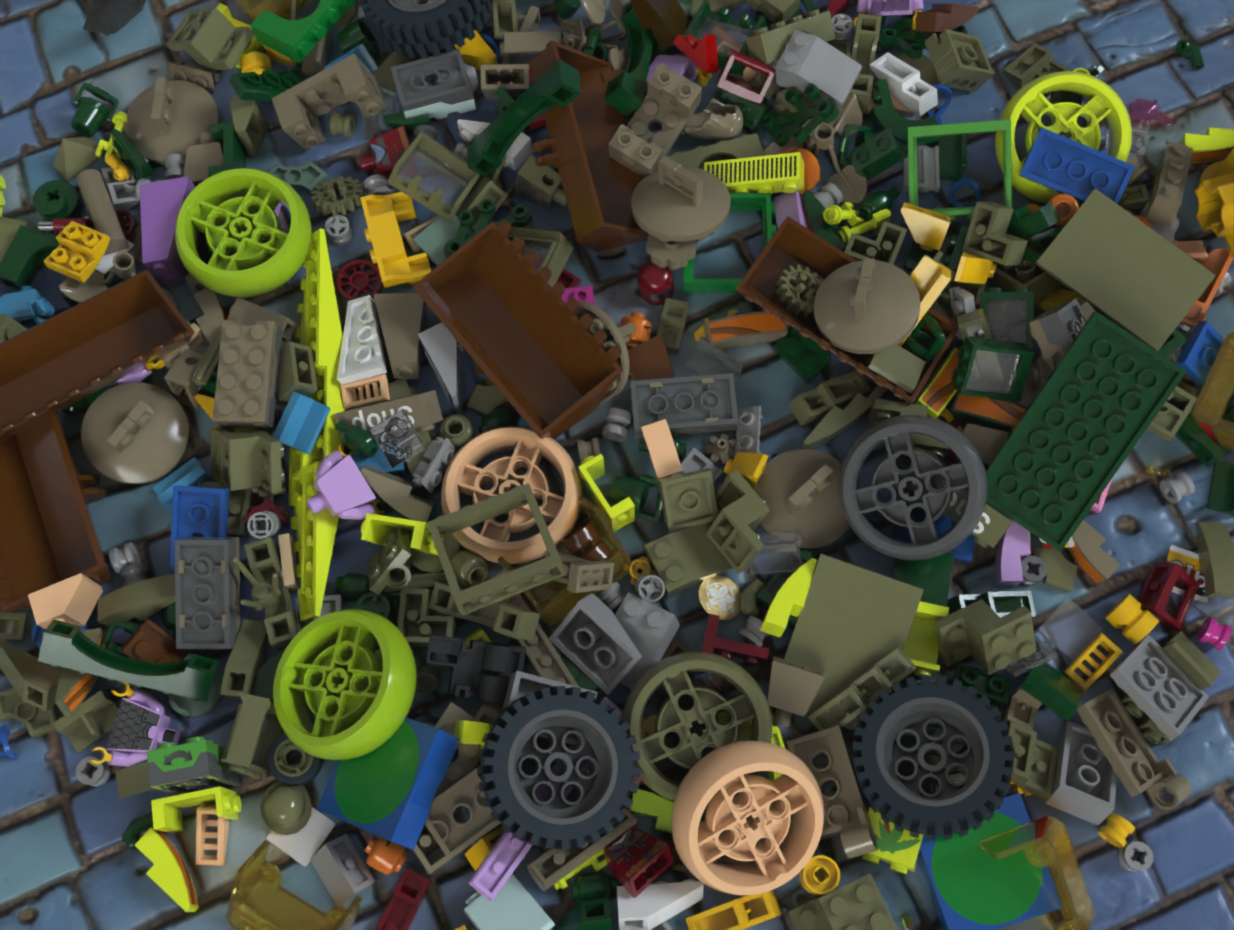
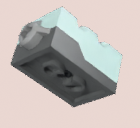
M460 49L449 53H442L440 56H431L390 67L405 119L429 114V118L434 117L439 120L446 118L452 112L457 111L461 114L476 110L473 92L479 84L477 73L473 66L463 62Z

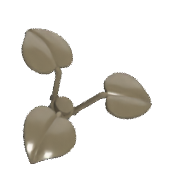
M579 0L586 15L591 20V23L585 26L584 34L587 37V41L592 28L601 30L602 40V30L616 23L620 31L626 33L624 23L620 20L623 6L628 3L627 0H610V10L615 19L600 27L595 25L601 24L605 19L606 12L604 9L606 8V0ZM602 44L606 49H610L608 58L612 71L617 69L626 70L628 63V53L626 50H619L616 45Z
M850 94L847 96L843 106L838 105L839 114L831 123L821 122L815 128L814 137L810 138V142L805 150L809 151L813 144H816L821 150L828 149L837 174L830 176L827 183H833L843 195L841 203H860L864 200L867 192L866 177L857 174L853 165H848L841 171L833 146L834 134L837 132L842 136L845 125L862 124V112L856 94ZM850 130L849 136L856 133L858 130ZM791 137L785 146L779 147L776 143L772 142L763 151L765 156L776 155L791 147L803 148V144L796 142Z
M141 225L135 228L134 233L136 235L133 236V239H128L134 246L128 252H119L113 257L114 267L109 269L110 273L106 279L103 273L95 269L85 283L67 277L59 285L60 290L71 300L81 303L107 290L106 284L111 282L114 274L122 279H129L135 276V265L137 262L144 265L142 261ZM162 288V290L165 292V294L168 296V298L171 300L174 306L178 309L177 303L172 294L168 290Z

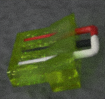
M910 915L900 917L901 927L905 928V930H911V925L914 924Z

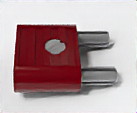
M85 216L84 218H55L53 222L38 223L40 225L38 226L39 230H49L50 233L57 234L71 221L91 229L94 226L90 216Z

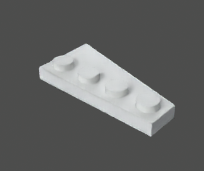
M370 295L348 301L337 380L342 385L387 373L375 301Z

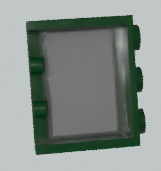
M704 0L683 35L688 36L690 34L697 38L699 42L705 34L715 35L718 68L720 70L723 68L732 50L750 57L745 38L754 36V30L767 26L765 17L761 16L756 25L753 26L748 14L742 13L738 21L732 20L730 11L725 7H722L718 13L719 16L713 15L709 2ZM733 61L728 73L743 76L746 66Z

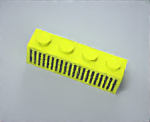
M800 152L704 162V170L718 177L726 185L729 193L773 194L778 192L795 193L798 190H804V161Z

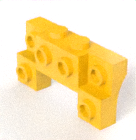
M403 192L389 195L371 194L360 197L368 228H364L367 242H372L373 249H369L373 264H378L384 288L409 282L410 286H414L431 272V267L426 252L407 257L398 223L417 218L412 198Z

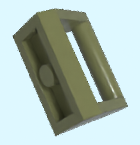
M233 96L230 107L234 129L248 157L255 158L268 126L255 100H244L238 96Z

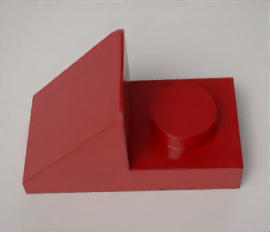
M690 34L688 36L677 35L673 44L703 72L717 73L719 68L715 35L705 34L700 42Z

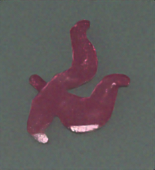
M1136 99L1129 106L1130 112L1128 114L1130 121L1141 123L1142 126H1146V122L1151 119L1165 125H1170L1174 119L1167 117L1160 110L1154 109L1157 105V100L1152 102Z

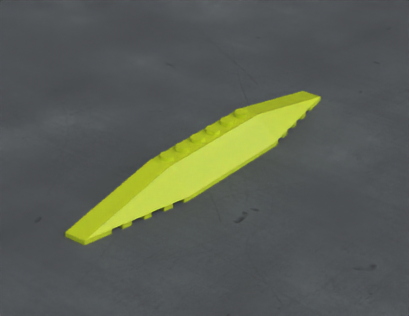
M322 228L312 233L310 248L303 263V267L306 268V279H301L300 290L304 291L303 304H298L297 313L301 314L300 327H297L294 333V338L298 339V344L312 347L317 391L310 398L330 407V412L311 453L305 454L291 446L289 449L288 500L289 506L294 507V516L290 518L291 529L296 530L297 542L293 543V551L298 553L299 565L295 566L296 578H301V588L297 590L301 622H307L320 617L339 516L332 517L327 508L313 514L306 500L318 494L313 485L317 481L315 474L323 458L342 444L339 431L335 429L336 420L334 414L345 411L341 383L337 380L343 336L325 230Z

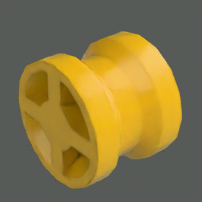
M1111 812L1106 818L1105 826H1101L1097 832L1110 844L1123 849L1127 844V836L1133 834L1135 827L1125 818Z

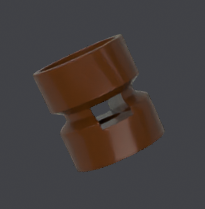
M590 521L575 528L562 540V543L570 553H575L576 557L589 561H603L611 553L605 541L597 539L598 532ZM589 540L590 543L586 545L584 548H581V545Z

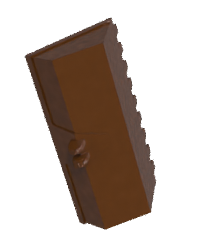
M550 41L546 44V48L530 62L534 80H538L560 59L579 71L581 94L565 108L558 105L543 113L549 132L547 134L548 139L533 143L531 147L533 152L538 153L551 150L552 153L537 157L535 160L536 165L542 167L555 164L556 168H558L577 242L595 252H601L648 241L649 234L636 223L631 210L632 194L639 182L642 181V177L609 157V142L621 124L627 127L625 118L633 117L635 114L633 111L627 116H623L605 100L608 82L626 70L617 69L612 71L611 65L607 61L558 42Z
M787 216L735 290L743 294V297L748 301L760 305L762 310L768 314H774L780 318V321L785 325L792 326L800 331L799 334L805 338H810L817 342L818 346L825 351L829 350L837 355L836 358L842 362H847L854 366L855 370L862 375L866 374L871 377L879 386L891 390L893 395L899 399H904L913 404L959 330L958 325L932 308H929L925 313L935 318L946 337V342L932 360L925 362L912 394L872 371L865 364L861 354L841 350L827 341L819 331L814 316L809 314L806 318L802 312L795 315L793 308L787 310L786 306L788 304L779 301L782 295L776 294L775 291L779 287L775 285V282L779 279L778 276L782 271L786 270L790 265L795 268L799 264L802 270L809 267L811 274L814 272L818 273L816 277L818 280H825L838 268L857 261ZM925 322L920 330L936 340Z
M493 221L417 282L413 288L478 364L476 371L479 375L483 373L487 375L486 383L489 386L495 384L540 439L545 437L556 439L598 408L614 381L623 372L622 367L616 362L621 355V351L616 345L612 346L608 351L602 346L607 338L606 333L602 329L598 330L594 335L588 330L593 323V319L588 313L584 314L580 319L575 315L579 307V303L575 298L569 299L567 303L561 299L565 292V287L561 282L556 283L553 287L547 283L552 272L546 266L541 268L539 272L534 268L538 260V256L534 251L528 252L526 256L521 253L525 244L521 236H516L511 242L507 237L511 230V225L508 221H502L499 226Z
M148 270L0 343V443L190 342L192 335L195 333Z
M58 412L0 443V608L2 613L12 612L16 609L31 608L28 594L80 573L100 586L112 579L88 507L90 505L89 501L103 499L105 492L104 489H84V487L99 485L100 477L98 475L79 474L73 461Z

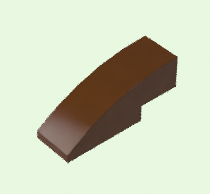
M932 4L931 12H917L915 31L943 32L945 29L953 30L977 14L979 7L959 4Z

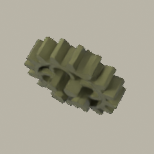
M340 176L338 179L331 177L329 182L323 180L321 181L322 186L316 185V191L311 192L314 208L317 209L318 213L323 212L325 216L333 213V216H337L340 212L346 215L347 210L355 211L354 206L362 205L360 197H364L365 194L362 183L360 184L358 179L353 180L352 176L346 179L343 176ZM336 191H339L341 200H337Z
M797 264L795 268L790 265L778 276L779 279L775 282V285L779 288L775 292L782 295L779 301L788 304L786 306L787 310L793 308L795 315L802 312L806 318L809 314L814 316V299L818 288L824 281L823 279L818 280L816 278L817 272L811 274L809 267L802 270L801 266Z

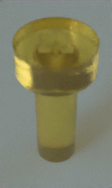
M1146 466L1145 472L1160 475L1162 479L1169 478L1170 468L1165 467L1163 470Z

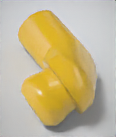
M114 153L105 158V162L114 170L113 176L117 181L121 182L131 177L130 169Z

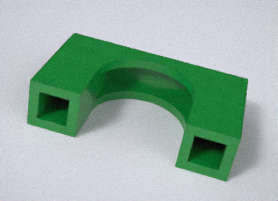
M313 0L318 2L319 6L311 15L300 20H286L264 9L250 24V27L259 43L300 63L357 0Z

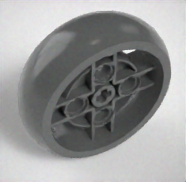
M923 415L892 417L875 424L860 435L845 456L840 471L838 487L843 514L854 533L875 551L892 558L910 561L926 560L941 556L963 543L974 531L982 517L988 489L983 462L977 450L966 436L948 423ZM911 434L926 435L942 442L954 452L960 462L946 466L932 452L915 448ZM885 442L888 455L876 467L871 485L858 489L859 475L865 459L875 447ZM901 454L908 455L911 458L912 464L909 469H903L898 465V457ZM934 474H941L945 477L946 485L943 488L933 486L931 478ZM908 481H912L913 484L917 483L919 489L915 491V495H911V492H906L905 487L909 485ZM968 487L966 503L961 515L947 531L939 535L935 521L948 509L953 491ZM881 488H888L892 492V499L889 502L880 499L879 490ZM913 508H923L926 512L925 520H915L912 516ZM878 510L891 523L908 528L912 541L900 540L884 533L871 522L866 513Z

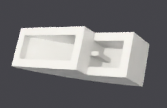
M888 52L870 64V68L879 80L887 79L889 91L918 116L923 115L938 105L937 89L921 80L920 71Z

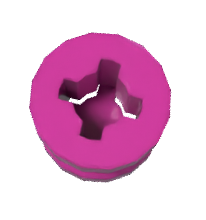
M1209 616L1203 622L1198 632L1197 640L1203 643L1209 642L1213 648L1221 650L1230 638L1232 627L1228 624L1221 625L1217 623L1215 618Z

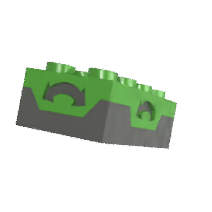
M204 737L186 739V744L176 746L174 742L162 743L157 745L156 750L147 751L149 786L151 788L180 795L219 786L229 790L242 787L241 774L229 770V764L221 762V759H226L227 757L224 755L226 748L222 747L221 744L213 743L212 740H205Z

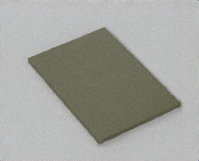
M1096 188L1035 263L1155 351L1162 347L1216 276Z
M820 554L804 608L799 614L784 660L824 672V680L806 714H811L842 687L895 647L899 646L903 650L924 589ZM861 714L843 727L855 731L856 726L860 727L859 718Z

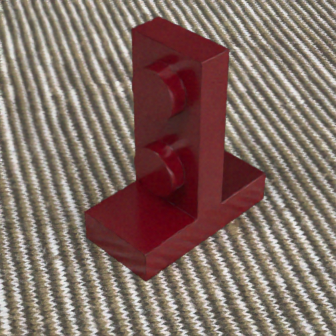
M709 614L701 652L718 653L717 655L733 660L734 657L744 659L745 664L760 666V663H766L769 648L716 637L720 616Z

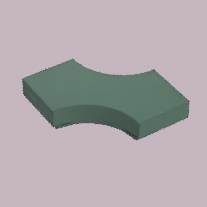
M312 161L298 167H286L277 163L268 171L287 182L294 190L300 189L310 193L316 191V185L322 186L321 181L329 180L328 174Z

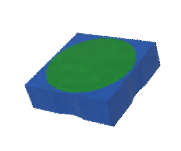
M405 718L393 736L374 751L360 757L337 761L316 809L386 840L414 850L431 810L434 795L445 777L460 739L438 728Z
M1020 793L1005 797L1000 809L995 810L994 816L989 821L985 819L982 827L976 831L973 828L968 829V835L960 837L958 833L952 834V839L943 840V836H935V840H927V835L923 836L917 862L928 882L931 902L941 930H996L1063 908L1039 842L1035 839V832Z

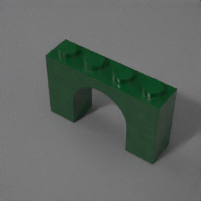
M20 225L0 262V282L4 286L19 291L22 286H30L40 267L45 264L43 261L60 245L55 238L58 234L46 233L44 230H39L36 226L29 228ZM110 271L104 274L105 279L108 277ZM62 292L61 297L70 307L79 304Z

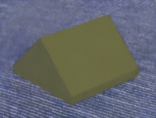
M899 345L875 354H861L869 369L910 394L914 392L925 361Z

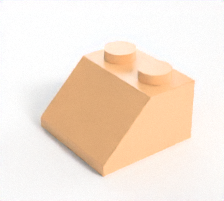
M80 573L28 594V598L38 626L46 629L54 619L83 627L86 625L103 590L100 585Z

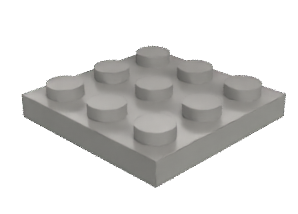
M1149 634L1132 649L1110 674L1117 686L1132 698L1137 707L1144 711L1158 729L1165 733L1171 741L1180 736L1209 698Z

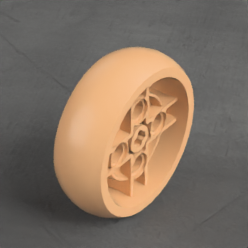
M500 427L477 435L454 455L443 477L441 507L443 515H447L461 509V493L472 496L473 504H476L490 496H497L510 491L516 486H523L529 483L535 499L543 501L539 508L545 522L550 524L548 530L557 548L562 544V540L572 531L578 519L582 504V483L572 458L554 439L546 437L540 439L529 428ZM514 451L512 456L499 458L489 463L484 469L476 467L484 459L494 454ZM541 458L551 463L561 476L564 497L551 493L548 479L538 467ZM518 468L528 469L524 475L515 474ZM490 482L494 484L490 490L485 491L481 489L484 483ZM528 504L503 513L509 516L504 523L496 522L497 516L483 521L484 526L480 534L471 527L452 533L455 539L468 551L482 557L484 560L499 564L531 562L545 556L547 550L540 533L524 540L508 542L511 533L523 532L536 525Z
M734 742L719 747L704 756L684 777L673 802L671 816L672 836L683 864L705 885L732 895L760 894L787 883L809 862L822 835L824 805L821 790L815 777L799 757L785 748L768 742ZM774 771L783 775L770 781L762 776L747 773ZM706 808L705 821L700 823L701 816ZM726 855L732 859L745 862H722L716 859Z

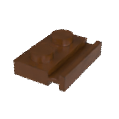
M148 618L144 620L142 626L137 628L120 648L123 653L132 659L160 663L182 661L191 652L188 649H176V640Z

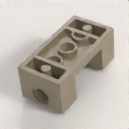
M355 53L272 98L282 129L305 150L314 148L326 140L318 117L327 114L337 106L349 101L355 102L366 118L379 113V111L387 107L376 77Z
M660 63L648 81L647 95L643 100V105L635 112L627 127L623 124L620 125L609 142V157L644 178L658 170V161L667 156L700 104L702 87ZM651 123H659L662 126L661 131L652 133L648 129Z
M477 768L432 801L431 810L413 850L429 875L433 874L455 858L457 854L501 823L500 821H495L491 815V808L486 807L483 801L486 797L484 791L479 789L478 783L482 781L481 774H477ZM460 806H465L470 811V819L463 824L457 823L454 819V811Z

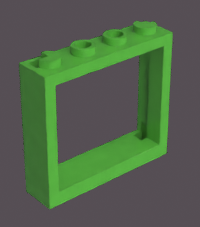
M1011 119L908 127L909 204L919 207L917 138L1003 132L1004 206L1012 208ZM975 206L927 210L951 217V220H956V215L966 214V219H972Z

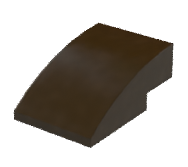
M630 0L642 29H652L660 49L674 46L673 41L677 35H683L690 24L678 0Z

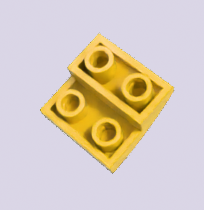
M71 221L55 237L60 245L43 262L47 268L85 283L104 256L110 237Z

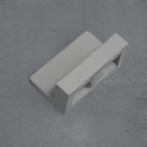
M347 833L326 843L311 858L313 866L338 907L343 906L354 895L375 883L374 878Z

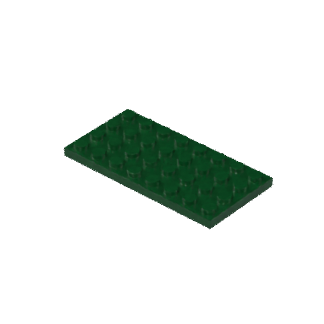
M1097 311L1092 312L985 468L988 488L986 503L1061 552L1187 371Z

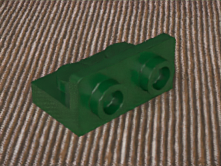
M886 128L849 151V156L855 172L870 180L907 158L908 148L896 140L892 129Z
M792 327L788 334L773 345V350L808 384L829 366L832 355L829 350L825 351L818 346L817 342L810 338H805L799 334L800 331Z

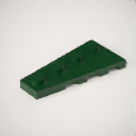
M293 67L291 71L281 68L275 73H272L270 70H264L259 75L256 72L233 74L229 82L240 99L272 102L273 97L305 81L306 77L299 67Z

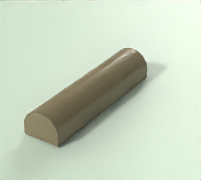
M95 169L83 170L78 174L77 182L96 231L110 237L105 254L129 248L101 173Z
M624 808L622 811L625 815L621 822H614L612 826L615 829L609 834L602 833L600 840L587 842L586 846L579 848L570 847V849L547 850L527 865L532 879L545 892L637 824V819L628 808Z

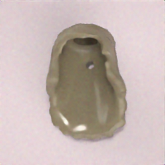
M712 98L708 105L703 108V111L693 113L681 134L684 135L686 133L691 138L728 141L736 139L743 128V115L737 105L723 104Z

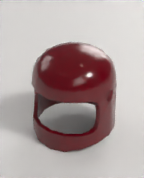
M647 262L641 267L637 277L640 297L646 303L655 306L664 305L666 298L672 299L674 284L670 268L668 266L660 268L652 262ZM672 286L671 292L666 298L659 301L651 299L652 294L663 293Z

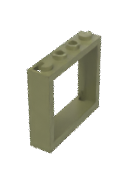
M529 483L523 486H516L510 491L497 496H490L484 501L464 506L458 511L438 516L434 520L427 522L461 616L566 575L561 558ZM528 504L549 557L461 591L441 537Z

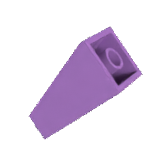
M188 176L140 184L142 261L162 285L173 286L179 282H185V276L189 273L181 262L175 243V225L178 212L186 197L195 188V185Z

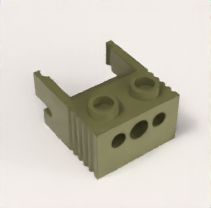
M945 29L939 35L941 42L937 38L936 33H933L925 41L935 71H937V80L942 85L975 93L994 75L981 40L977 36Z

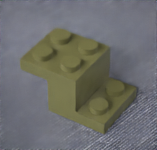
M216 7L190 9L166 45L172 51H186L205 70H227L234 68L238 64V58L250 46V40L254 33L249 26L235 27Z
M1180 380L1147 429L1170 442L1198 398L1194 396L1198 390Z
M875 398L867 416L866 427H872L883 420L902 415L927 416L928 406ZM911 434L915 448L930 451L942 461L951 450L945 444L932 437ZM901 454L898 457V463L900 464L912 462L908 455Z
M221 427L210 428L211 478L224 487L229 488L230 491L262 487L271 494L282 492L284 472L281 469V458L284 456V448L280 440L260 429L230 433Z
M735 470L727 476L715 494L716 505L721 512L706 532V535L734 570L740 574L748 568L765 546L754 531L770 509L765 501L752 489L747 479Z
M981 599L934 622L941 660L947 667L972 656L986 673L990 675L1037 652L1032 615L1025 606L1000 618Z
M870 873L787 912L795 930H898Z

